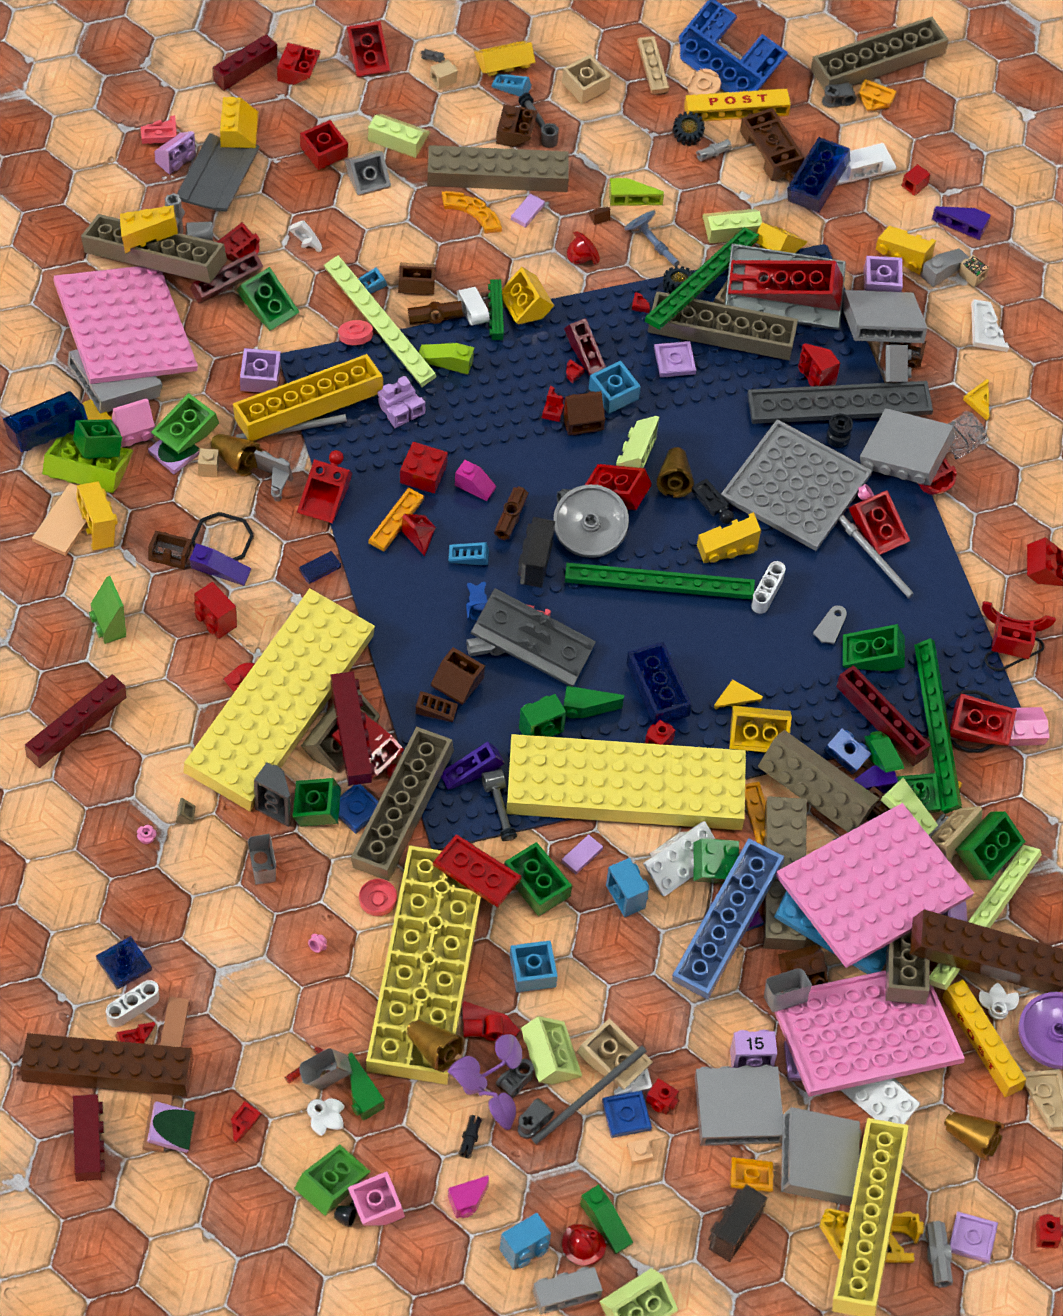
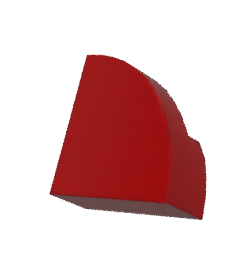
M635 292L632 310L649 313V302L642 294Z
M570 359L567 363L566 375L569 381L574 383L584 373V368Z

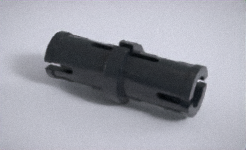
M476 1115L469 1116L466 1131L462 1134L463 1142L458 1153L461 1157L464 1156L465 1150H467L465 1158L472 1157V1151L475 1142L478 1141L479 1136L477 1134L482 1122V1118L477 1116L475 1124L474 1119Z

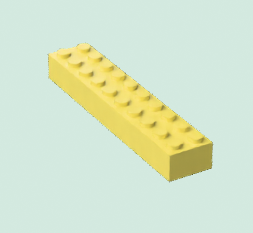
M867 1118L833 1297L832 1312L854 1316L876 1315L909 1125Z

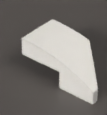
M304 220L291 225L289 230L302 241V248L309 246L313 247L317 252H321L323 247L319 239Z
M645 1069L625 1090L621 1087L615 1089L614 1095L641 1090L643 1093L648 1092L652 1088L648 1069Z

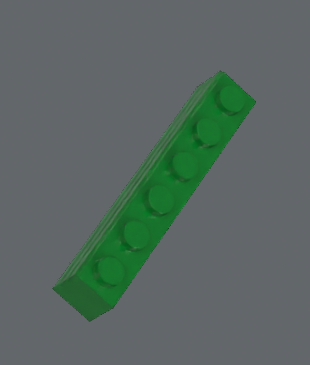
M491 279L490 284H488V291H490L488 293V300H490L488 308H491V311H489V317H491L489 321V327H491L490 336H492V340H503L501 279Z

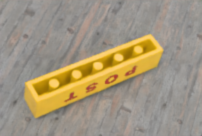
M787 89L686 95L684 103L685 112L687 111V114H689L691 111L693 112L692 115L697 113L698 118L702 117V121L742 119L749 113L751 114V112L755 114L770 108L775 110L778 117L789 116L791 106Z
M964 979L950 985L944 992L943 1000L1004 1097L1006 1098L1021 1091L1027 1080Z

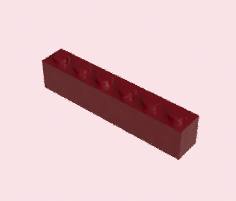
M854 665L839 675L836 687L878 731H881L890 738L895 749L913 767L928 756L930 743Z
M354 671L330 674L331 690L348 786L372 783V775H375L374 763H370L369 758H372L371 746H367L366 741H369L368 729H364L363 724H366L365 712H361L360 707H363L362 695L357 693V690H360L359 679H355Z
M111 674L25 744L26 757L40 769L127 698L126 686Z

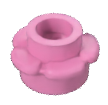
M867 484L858 487L859 491L857 494L862 501L874 496L873 491Z
M150 825L141 826L137 830V838L140 842L149 844L156 837V830H153V827Z
M312 934V938L308 941L309 947L316 953L326 950V938L321 934Z

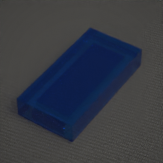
M330 551L300 566L299 571L308 584L340 569L341 563L333 552Z

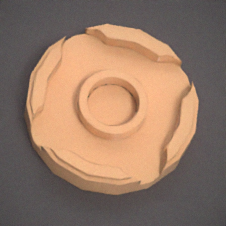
M710 69L694 71L687 80V90L690 95L719 93L721 89L719 76Z

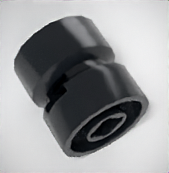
M838 413L831 417L826 435L827 442L830 445L840 448L849 443L853 421L848 415Z

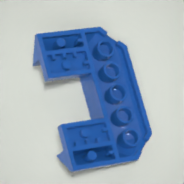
M708 0L679 35L680 59L696 71L710 69L716 72L721 81V90L724 92L758 91L789 53L761 34L742 59L739 60L717 44L738 18L737 15L718 1Z

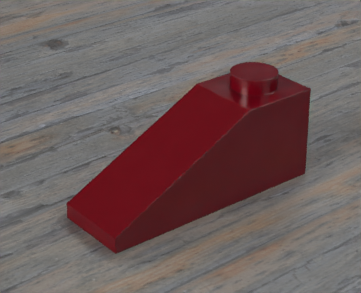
M585 318L566 326L564 330L570 345L587 373L592 375L606 368L587 319Z

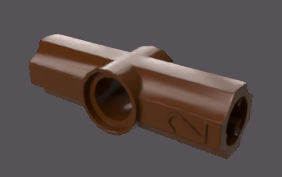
M434 301L426 306L408 308L409 323L431 322L437 324L445 319L463 317L461 301L447 303ZM433 311H439L438 314H432Z
M514 487L507 503L504 505L503 513L494 531V534L499 539H510L515 525L519 522L520 513L529 495V492L523 487Z

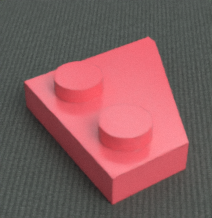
M175 115L170 116L168 121L162 122L158 120L153 124L141 127L142 144L167 143L177 136Z

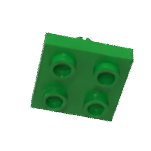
M936 773L897 776L898 782L902 778L905 779L929 813L941 811Z

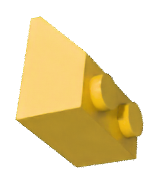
M764 222L761 223L757 232L759 234L758 241L756 242L759 244L758 248L796 253L807 243L806 240L782 228Z

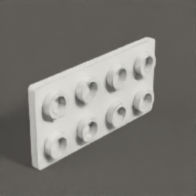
M884 143L820 159V163L832 186L896 170V165Z
M705 821L687 832L676 834L650 853L652 857L643 863L662 896L668 895L693 877L694 842L701 838L715 839Z
M895 1078L841 1090L876 1120L905 1125L920 1105V1102L908 1093L909 1090Z

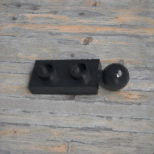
M707 478L692 487L691 492L713 517L720 514L719 519L723 524H730L734 520L733 512L727 509L729 504Z

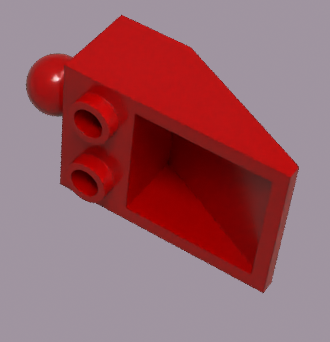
M334 450L329 454L330 464L314 459L297 513L333 524L353 474L348 469L338 467L344 459L341 451ZM323 468V472L318 474L319 469ZM336 473L341 474V477L339 479H336Z
M365 714L366 724H363L364 729H368L369 741H366L367 746H371L372 758H369L370 763H374L375 775H372V778L385 768L387 769V776L391 778L397 764H392L391 762L404 749L391 734ZM337 730L332 736L341 745L339 730Z

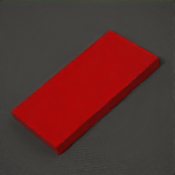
M457 834L433 862L434 867L497 908L520 882L522 877Z

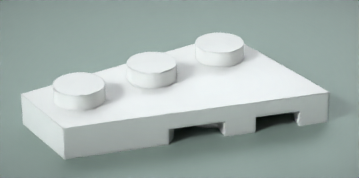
M973 299L971 303L973 346L1007 352L1009 346L1004 341L1002 329H999L998 319L991 302Z

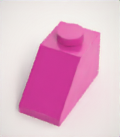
M467 460L463 461L455 473V486L485 501H488L496 489V485L482 468Z
M488 1175L448 1188V1199L456 1218H468L477 1211L489 1187Z

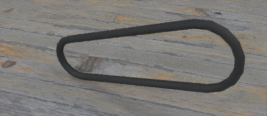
M1035 637V640L1039 641L1042 647L1040 650L1031 653L1030 657L1044 650V643L1041 639ZM989 651L988 653H986L984 657L986 665L994 671L1005 670L1023 660H1026L1024 658H1021L1002 668H994L988 663L987 657L988 655L995 652Z

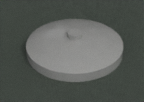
M582 485L567 492L558 502L553 518L555 534L560 543L571 553L588 558L601 557L614 551L623 542L629 525L628 511L622 499L612 490L600 485Z

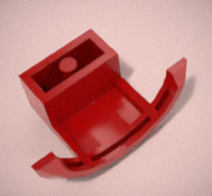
M982 602L983 614L995 624L991 650L994 652L1029 659L1034 648L1036 632L1051 627L1056 621L1055 617L1048 615L1037 620L1013 619L996 611L992 602Z

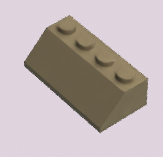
M357 690L358 695H362V693L359 690ZM362 695L363 707H360L361 711L365 712L367 716L376 722L380 715ZM333 703L301 747L316 762L334 772H339L344 765L341 745L332 736L338 730Z

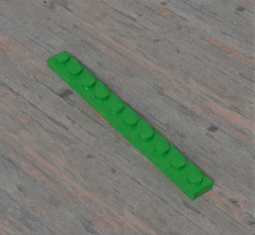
M744 227L645 317V322L659 330L663 328L729 267L732 244L752 246L758 241L759 234Z
M566 563L565 583L753 599L755 585L754 579Z
M930 638L914 646L934 769L937 777L941 811L947 814L962 808L935 641Z

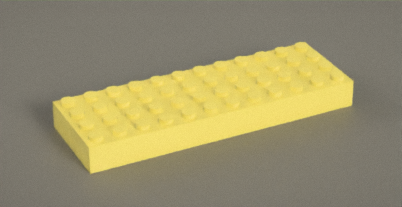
M309 588L185 760L183 773L246 810L251 811L255 806L254 779L266 762L271 765H277L280 768L283 766L331 698L330 674L350 671L373 638L375 626Z
M512 734L506 813L695 827L705 821L709 828L742 830L745 817L746 750Z
M409 846L366 1060V1072L447 1085L449 1078L448 1070L439 1072L433 1069L407 1036V1028L412 1021L422 1020L457 1034L482 897L433 866L434 860L442 851Z

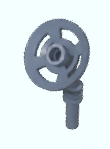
M655 210L637 217L624 227L625 231L635 229L642 231L661 256H664L674 267L679 265V261L668 251V247L662 241H659L648 228V222L656 214Z

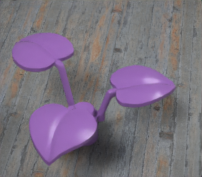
M512 1034L502 1035L497 1039L495 1052L502 1062L487 1072L479 1074V1062L471 1056L460 1058L448 1070V1073L459 1082L466 1094L473 1095L479 1093L480 1096L489 1095L494 1097L489 1100V1109L494 1119L505 1130H509L512 1127L515 1119L516 1105L513 1099L507 1093L497 1095L495 1092L484 1090L487 1087L486 1076L504 1066L505 1063L510 1069L520 1065L522 1048L519 1041Z

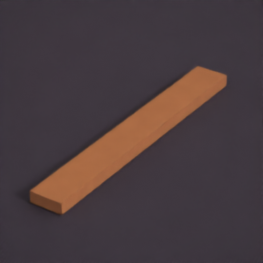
M169 997L160 1045L182 1047L189 999ZM152 1093L143 1150L164 1152L165 1147L149 1143L147 1140L154 1103L157 1101L172 1106L173 1095Z

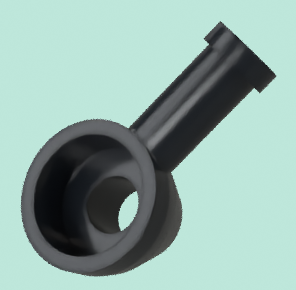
M353 1200L350 1205L338 1206L334 1213V1218L349 1228L353 1225L357 1214Z

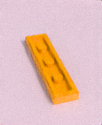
M408 487L369 538L368 543L385 552L402 529V516L404 514H413L423 502L424 495Z
M760 782L745 784V806L756 842L764 846L766 802Z

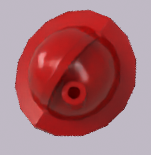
M578 231L573 232L576 238L567 249L568 260L574 264H583L592 260L594 264H597L600 256L595 245L584 234Z
M574 1224L568 1226L563 1234V1252L568 1260L574 1264L590 1266L604 1257L606 1251L605 1240L594 1228L584 1224Z

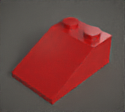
M381 21L347 26L346 35L356 76L362 77L390 72L391 69Z
M597 464L585 485L606 487L622 499L628 510H637L652 483L645 468Z
M888 490L849 507L855 524L867 542L879 555L910 541Z
M961 694L955 703L949 729L950 737L969 742L1008 746L1017 709Z

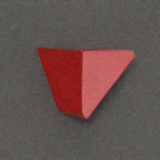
M404 514L402 516V532L425 556L436 527L425 515Z

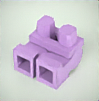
M406 376L399 378L398 382L393 385H384L383 389L377 392L379 405L394 428L409 422V418L413 420L425 414V401L416 395L415 389Z

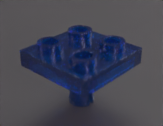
M131 936L96 955V960L117 990L152 971V966Z

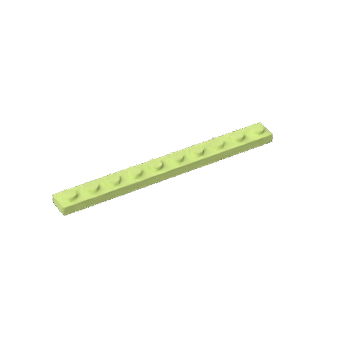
M338 255L324 264L327 272L420 386L423 387L437 377L435 372Z
M1023 845L968 922L990 928L1041 857V849ZM938 963L929 976V985L946 990L961 969Z

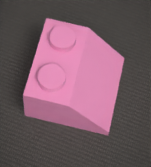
M147 398L113 408L112 421L122 436L121 448L153 438L154 435L151 431L155 428Z
M1042 707L1014 708L1017 711L1008 746L1045 745L1049 739L1048 720Z
M388 1172L348 1187L363 1226L387 1225L405 1217Z

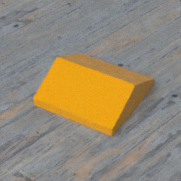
M732 1157L730 1171L731 1188L773 1192V1162Z

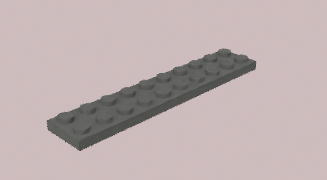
M927 381L754 389L747 392L752 424L775 423L777 419L781 422L830 420L833 415L838 413L846 414L851 419L881 417L885 408L910 415H932L933 413Z

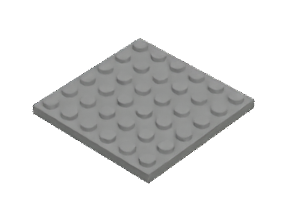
M777 419L723 490L721 496L729 504L748 514L754 512L755 517L760 521L817 551L838 522L840 515L846 511L859 491L858 487L863 486L870 478L872 470Z

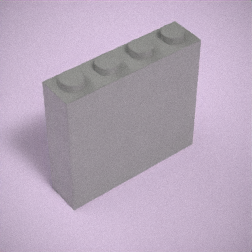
M844 290L842 309L854 341L924 343L928 328L914 293Z
M78 349L69 351L68 366L88 397L92 399L100 414L146 398L151 400L160 397L162 382L156 376L90 384Z
M885 408L860 455L861 465L884 475L930 486L955 438L954 425Z
M746 1065L740 1068L723 1066L721 1068L701 1067L696 1069L694 1079L700 1146L782 1143L783 1111L778 1067H772L771 1065L751 1067Z
M793 1107L783 1114L781 1192L851 1206L861 1149L859 1148L862 1135L860 1121Z

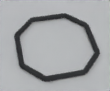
M216 512L200 519L191 539L193 547L196 545L195 539L202 523L216 516H223L243 522L250 536L242 555L232 559L237 561L245 557L254 537L245 519L222 512Z

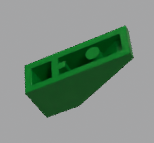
M567 686L563 707L567 717L585 718L622 709L624 695Z
M875 731L870 733L869 736H864L865 745L871 753L867 759L884 772L904 769V764L887 735L881 731Z
M351 1052L348 1054L352 1074L349 1075L352 1096L351 1108L355 1115H360L364 1121L385 1108V1100Z
M599 1184L581 1195L580 1206L615 1254L633 1244V1240L612 1202Z

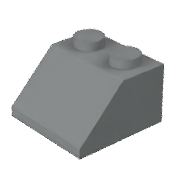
M376 150L344 159L349 179L357 195L391 186L383 151Z
M886 345V382H908V378H911V367H908V360H911V349H908V345Z

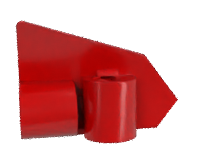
M466 1001L462 1002L463 1038L485 1037L489 1041H497L502 1035L512 1034L516 1037L520 1033L518 1027L506 1014Z

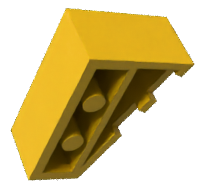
M173 205L120 214L121 237L125 253L131 252L130 249L138 245L144 247L146 242L154 239L160 241L178 234Z
M888 226L877 239L875 250L887 257L902 258V265L920 275L924 263L933 256L936 240L922 239V235L917 234L913 236L908 234L906 230Z
M99 481L77 485L76 500L82 519H86L89 528H86L87 535H92V551L114 547L115 525L118 524L116 514L112 512L111 502L106 499L105 489L101 488Z
M754 512L748 514L749 518L740 522L737 519L733 520L732 525L723 529L719 526L698 535L697 547L703 562L714 563L721 559L734 558L738 555L752 554L757 551L761 529Z

